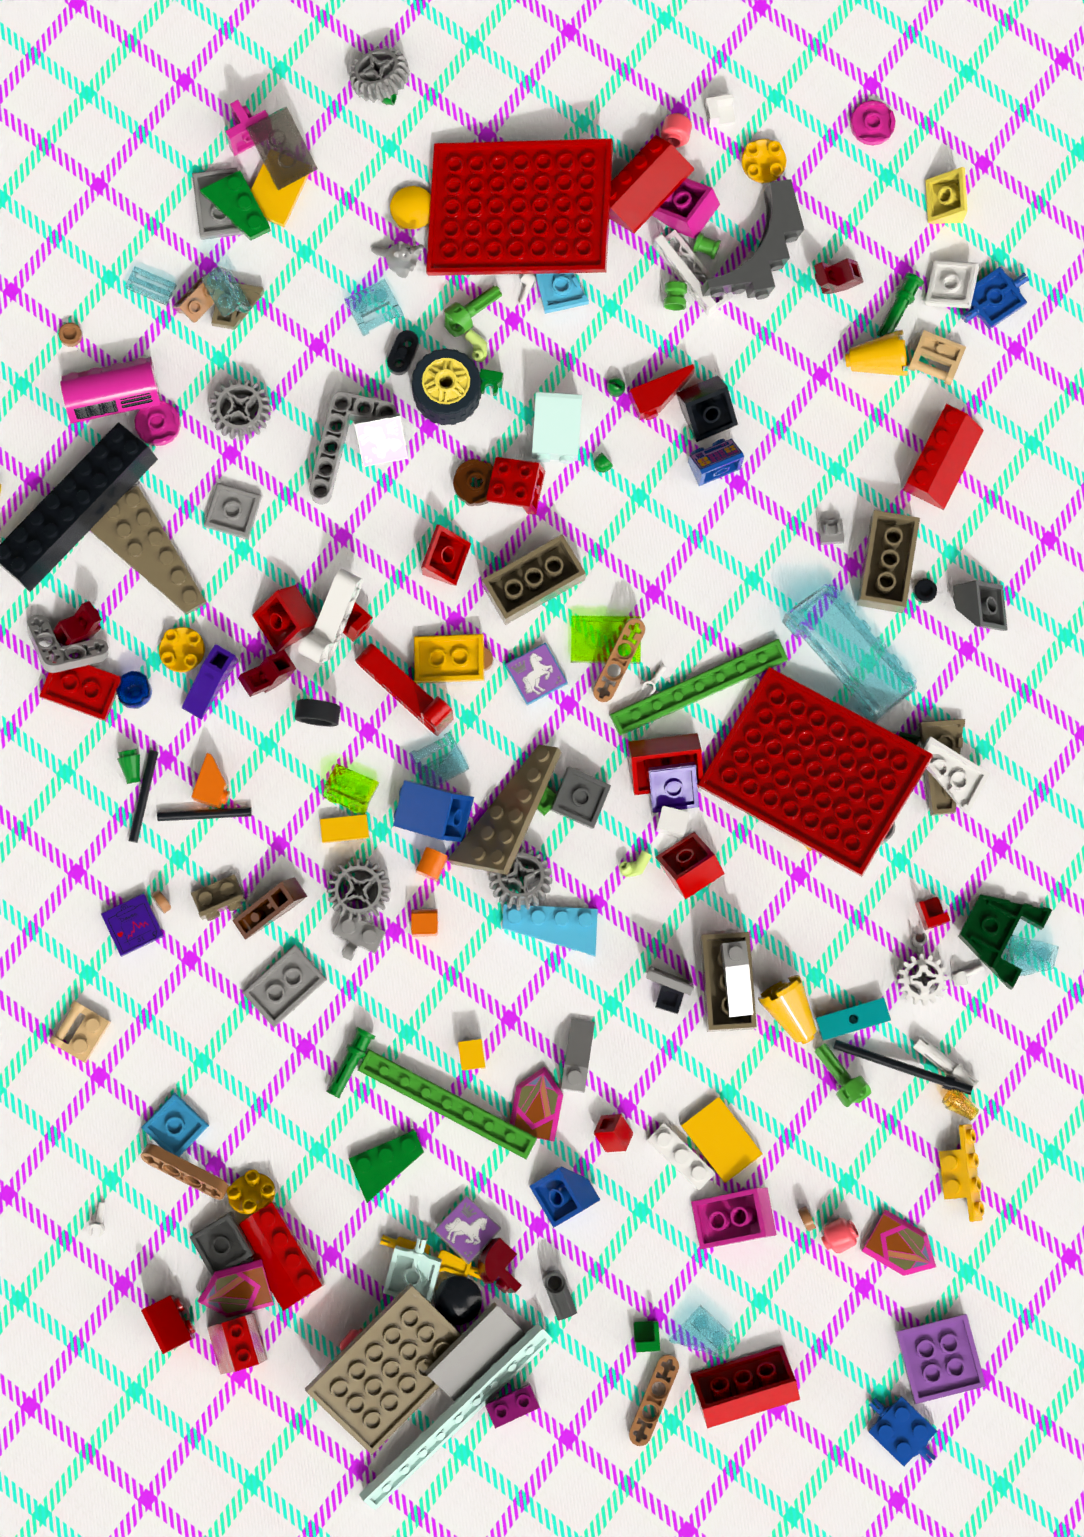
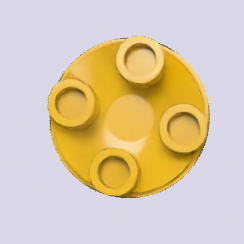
M759 139L747 144L741 159L745 174L753 181L759 183H769L778 179L783 174L787 161L781 144L778 141Z
M407 186L395 193L390 203V213L400 228L418 229L429 224L431 194L418 186Z
M188 627L167 630L159 645V656L162 663L168 669L175 672H187L196 668L202 661L205 653V644L198 632Z
M249 1170L227 1188L229 1204L239 1213L254 1214L272 1203L275 1197L274 1183L268 1176L258 1173L257 1170Z

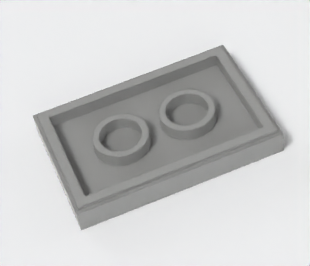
M237 167L192 173L201 240L243 235L231 223L230 219L200 193V189L237 172Z
M294 945L242 993L275 1028L327 979L302 951Z

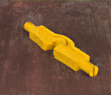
M384 1234L381 1239L390 1241V1243L383 1240L380 1241V1245L382 1244L393 1249L396 1245L407 1249H415L416 1241L403 1237L394 1239ZM426 1244L424 1252L429 1255L430 1245ZM446 1250L440 1251L437 1258L442 1259L439 1272L447 1271L458 1276L467 1277L470 1275L481 1279L479 1274L475 1273L478 1272V1268L471 1266L472 1262L468 1265L462 1258Z

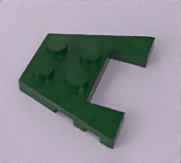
M980 894L958 937L1008 989L1012 990L1022 969L1002 959L1001 955L1020 919L1042 930L1052 909L1033 907L1031 904L1026 903L1018 904L1010 902V900Z

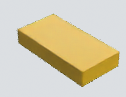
M367 814L320 819L322 843L369 839Z

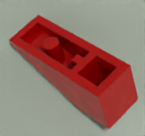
M693 364L629 390V398L639 421L642 419L651 420L659 415L658 413L665 408L676 393L693 376L695 369Z

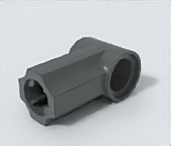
M558 1271L546 1273L543 1285L557 1320H563L577 1314L564 1276ZM552 1276H558L561 1279V1285L556 1289L548 1286V1280Z

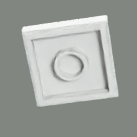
M934 260L925 304L927 306L971 308L979 264Z

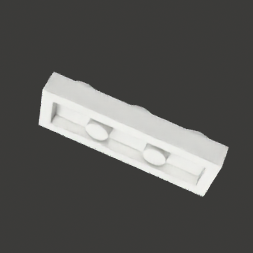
M665 1123L648 1138L647 1141L698 1191L715 1175V1172Z

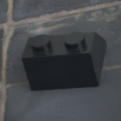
M718 375L676 393L681 411L696 442L738 425L728 387Z

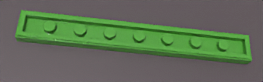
M779 639L774 640L610 714V718L620 737L768 670L769 667L773 668L787 662L788 657Z
M368 1049L358 1069L361 1073L526 1160L538 1139Z

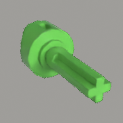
M492 286L464 307L457 302L448 306L444 310L445 328L454 337H458L473 327L471 318L502 297L499 287Z
M826 1043L816 1049V1055L841 1086L836 1096L845 1107H849L852 1103H860L871 1094V1089L864 1078L858 1076L851 1079L849 1073Z

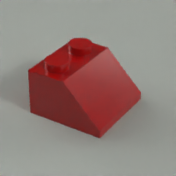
M296 585L277 590L252 614L275 653L284 650L308 635L314 629L318 620Z
M695 832L656 856L657 861L685 900L725 874L715 854Z
M170 1295L141 1310L162 1354L168 1353L195 1338L193 1335L196 1332L195 1327L190 1319H185L182 1313L185 1310L180 1298H175L174 1295Z

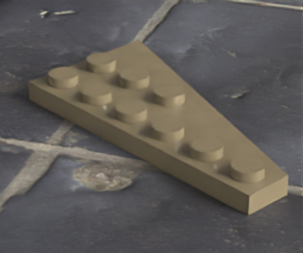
M538 745L448 858L451 864L508 875L562 753L558 747Z

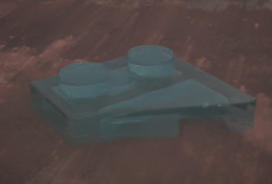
M1012 935L1005 960L1022 969L1020 976L1053 970L1059 946Z
M701 1305L669 1338V1341L673 1344L690 1347V1349L707 1352L709 1355L719 1358L736 1340V1337Z

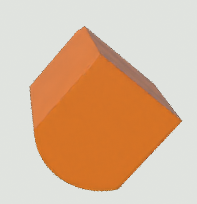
M426 847L417 866L416 873L438 882L447 863L448 856Z
M438 909L411 910L412 937L438 935Z

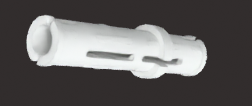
M923 1036L913 1046L915 1050L945 1074L956 1077L955 1080L972 1085L973 1088L979 1082L968 1074L960 1063L956 1064Z

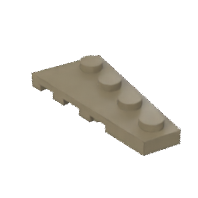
M965 719L921 722L918 724L921 748H923L927 739L932 737L960 754L963 747L962 733L965 727ZM926 769L924 772L930 816L956 813V802Z

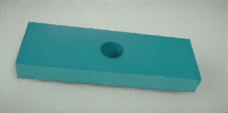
M884 998L815 1018L822 1041L891 1021ZM851 1015L857 1019L855 1024L849 1021Z

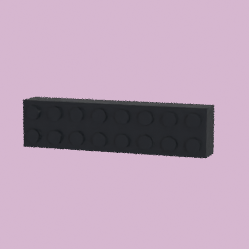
M118 422L0 544V566L31 592L145 474L158 458L144 442Z

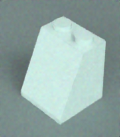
M536 392L532 458L539 462L559 460L563 464H571L573 461H578L582 395Z

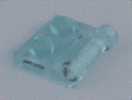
M385 279L344 299L363 336L369 334L370 330L394 318L399 319L404 316ZM390 304L391 310L364 322L363 317Z
M450 732L444 734L443 738L418 751L413 750L408 753L426 785L436 787L469 770V766ZM449 745L450 752L424 766L422 765L421 759Z

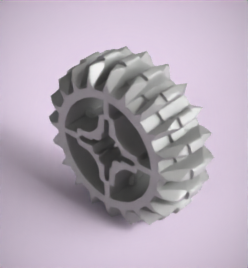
M377 46L373 51L369 49L367 54L361 53V58L355 59V65L350 66V84L359 98L362 97L365 101L370 99L374 103L377 99L381 102L384 98L390 99L391 95H398V90L404 89V84L409 82L410 70L408 62L403 54L395 50L394 47L389 49L387 46H384L380 49Z
M241 379L237 380L236 385L229 380V387L227 388L221 384L222 392H214L217 399L210 400L213 407L209 408L210 414H213L210 417L211 421L216 423V430L222 429L221 433L223 436L230 432V439L232 440L238 435L240 441L244 439L246 434L249 439H252V432L260 435L261 432L258 427H267L264 421L270 420L271 417L268 413L272 411L271 406L267 405L270 402L269 397H264L266 395L265 390H259V384L257 383L251 387L250 380H247L244 385ZM244 394L248 396L240 399L237 398L235 395ZM228 400L231 407L223 417L222 410ZM258 402V413L255 416V418L252 419L250 416V411L254 408L253 405H255ZM235 404L241 409H244L245 415L243 414V412L236 410L237 408ZM236 421H243L246 424L234 425L231 424V422L235 423Z
M523 847L520 849V853H517L512 864L514 871L506 875V877L501 878L503 874L495 872L489 874V880L492 881L489 883V887L494 890V898L500 897V904L508 901L507 907L509 909L513 904L516 905L518 911L521 909V905H525L527 910L530 909V903L538 906V899L544 901L546 899L545 893H549L551 890L549 885L552 884V878L550 877L552 871L550 868H547L548 862L547 860L541 861V854L534 857L532 849L528 854L525 853ZM522 865L529 866L532 869H526ZM518 872H519V876H520V877H523L522 880L524 879V881H523V886H522V882H521V881H518V879H517V877H518ZM536 880H540L532 891H527L529 885L533 884ZM508 889H515L519 893H514Z
M360 858L356 860L357 866H353L352 861L348 860L349 868L345 869L340 864L339 868L342 873L332 872L337 880H328V883L334 886V888L327 889V893L334 894V896L328 898V901L330 903L337 901L332 908L334 911L342 908L339 913L340 917H343L345 913H349V921L353 919L354 915H357V922H361V915H365L366 920L370 921L369 913L373 912L378 917L379 913L376 908L379 907L385 910L386 907L381 901L389 902L390 900L388 896L383 895L384 893L391 892L390 887H383V885L390 882L389 878L381 879L385 875V871L381 870L376 873L379 865L375 863L372 868H369L370 860L368 859L365 861L364 866H361ZM364 872L372 877L358 881L352 876V873ZM346 878L350 884V889L345 894L346 896L341 899L340 886ZM352 881L356 884V886H364L362 890L364 892L363 894L366 899H364L362 895L359 896L358 893L357 895H354L355 889ZM377 882L378 895L372 903L368 897V891ZM354 900H360L367 907L354 909L346 904Z

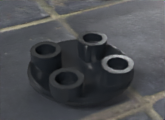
M452 1276L444 1279L437 1287L434 1295V1305L451 1324L461 1325L472 1321L478 1315L482 1306V1294L479 1286L473 1280L464 1276Z

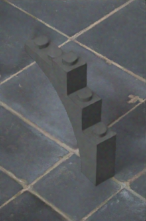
M791 179L770 182L763 191L766 204V224L762 240L754 255L739 268L725 275L707 279L701 287L703 296L711 295V297L715 298L724 295V293L740 294L746 291L747 298L756 297L757 300L769 297L775 288L772 271L782 269L790 259L786 243L796 241L804 231Z

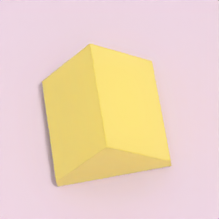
M964 167L926 180L928 223H963L967 214Z

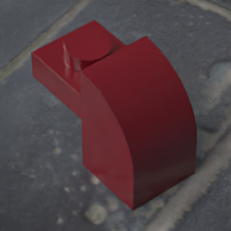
M846 258L833 265L824 262L814 265L816 271L815 279L818 285H820L823 294L845 291L864 282L858 262Z
M90 601L81 604L75 615L59 621L53 633L61 647L84 642L101 629L99 623L102 619L98 610L93 607Z
M281 650L266 657L260 666L240 674L238 679L249 697H252L263 691L267 693L282 684L293 674L296 667L286 651Z
M493 1238L481 1252L478 1259V1273L485 1284H491L496 1281V1287L503 1293H516L522 1285L505 1268L517 1253L501 1238Z

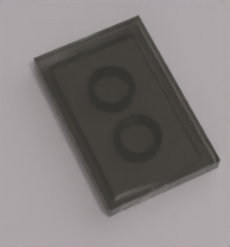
M286 106L246 127L277 190L318 169Z

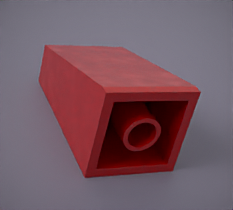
M254 1313L207 1327L220 1375L259 1365L267 1360Z

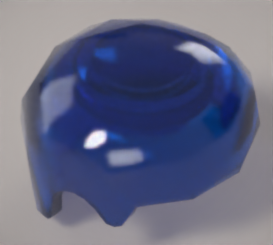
M130 671L120 677L121 682L119 687L116 688V692L122 705L127 708L139 709L150 701L152 687L146 675L140 671Z

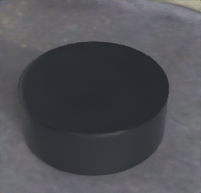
M922 579L914 586L913 595L917 601L929 603L937 595V586L929 579Z

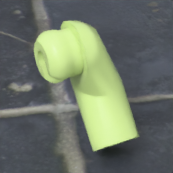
M471 329L465 335V339L473 345L472 358L477 362H482L487 357V342Z
M642 850L636 861L622 862L619 865V871L625 877L641 875L652 855Z

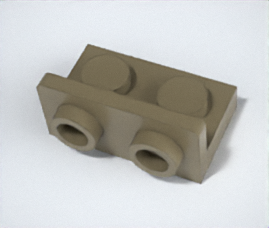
M235 874L191 893L200 918L202 920L207 919V921L220 917V912L228 909L231 912L241 908V903L246 901Z

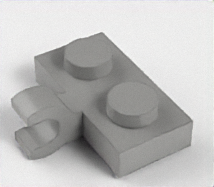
M345 913L343 917H340L333 934L349 941L342 955L344 958L352 961L358 946L376 954L386 932L362 920L357 922L355 917L349 921L348 914Z

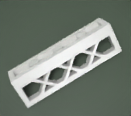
M676 230L665 237L661 234L654 239L653 248L680 282L687 284V291L707 316H710L730 301L726 293L720 296L722 300L717 303L711 296L702 295V284L694 274L704 275L706 279L713 278V276ZM673 238L680 245L679 252L675 251L668 243ZM681 257L690 258L693 261V269H689Z

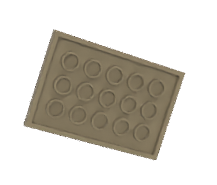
M409 1283L305 1388V1391L372 1455L439 1388L427 1376L425 1371L462 1334Z

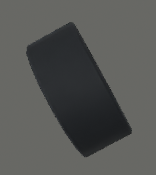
M300 699L297 700L294 718L299 722L310 725L333 727L339 724L341 708L337 704L322 700Z

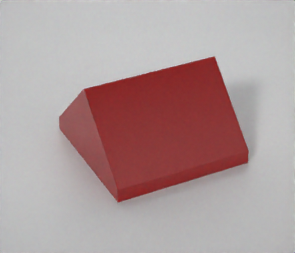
M437 524L421 566L422 575L456 586L471 543Z

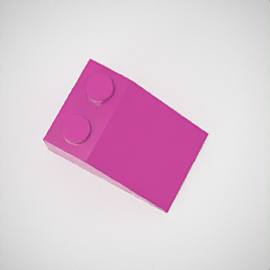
M686 178L652 216L678 233L696 239L720 206V203L712 187Z
M755 1188L691 1202L700 1250L777 1235L768 1188Z

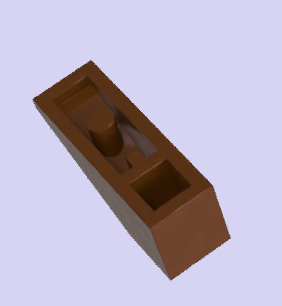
M293 877L281 881L232 921L246 940L290 911L308 896L296 878Z

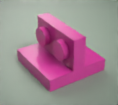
M239 100L230 104L236 126L225 132L230 150L234 156L274 135L270 117L266 110L252 116L247 106L242 107Z

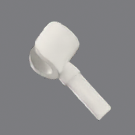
M524 274L521 282L526 285L519 302L522 305H525L529 291L536 284V278L533 274Z
M661 665L651 680L644 682L642 685V690L645 689L647 684L653 685V691L649 695H653L656 692L655 685L665 670L664 666Z
M980 964L970 970L954 974V986L968 984L967 976L983 970V965Z
M99 1202L95 1223L88 1230L90 1236L93 1234L94 1226L100 1229L99 1237L105 1231V1227L102 1224L105 1203Z

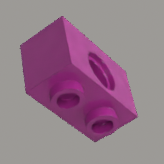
M529 1383L486 1403L485 1407L496 1429L540 1408V1405Z

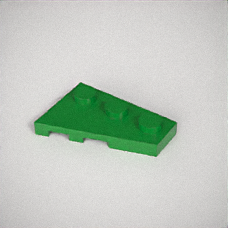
M240 170L200 189V193L230 219L231 223L250 241L271 231Z
M415 1130L349 1158L367 1203L424 1153Z

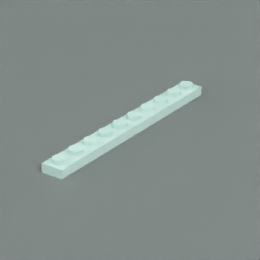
M538 1323L529 1329L515 1345L510 1347L504 1356L495 1362L480 1379L476 1380L431 1426L423 1431L409 1447L405 1448L390 1465L384 1468L382 1473L365 1487L359 1494L362 1500L376 1510L553 1340L552 1337Z

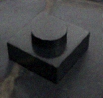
M661 985L655 1008L678 1014L684 993Z

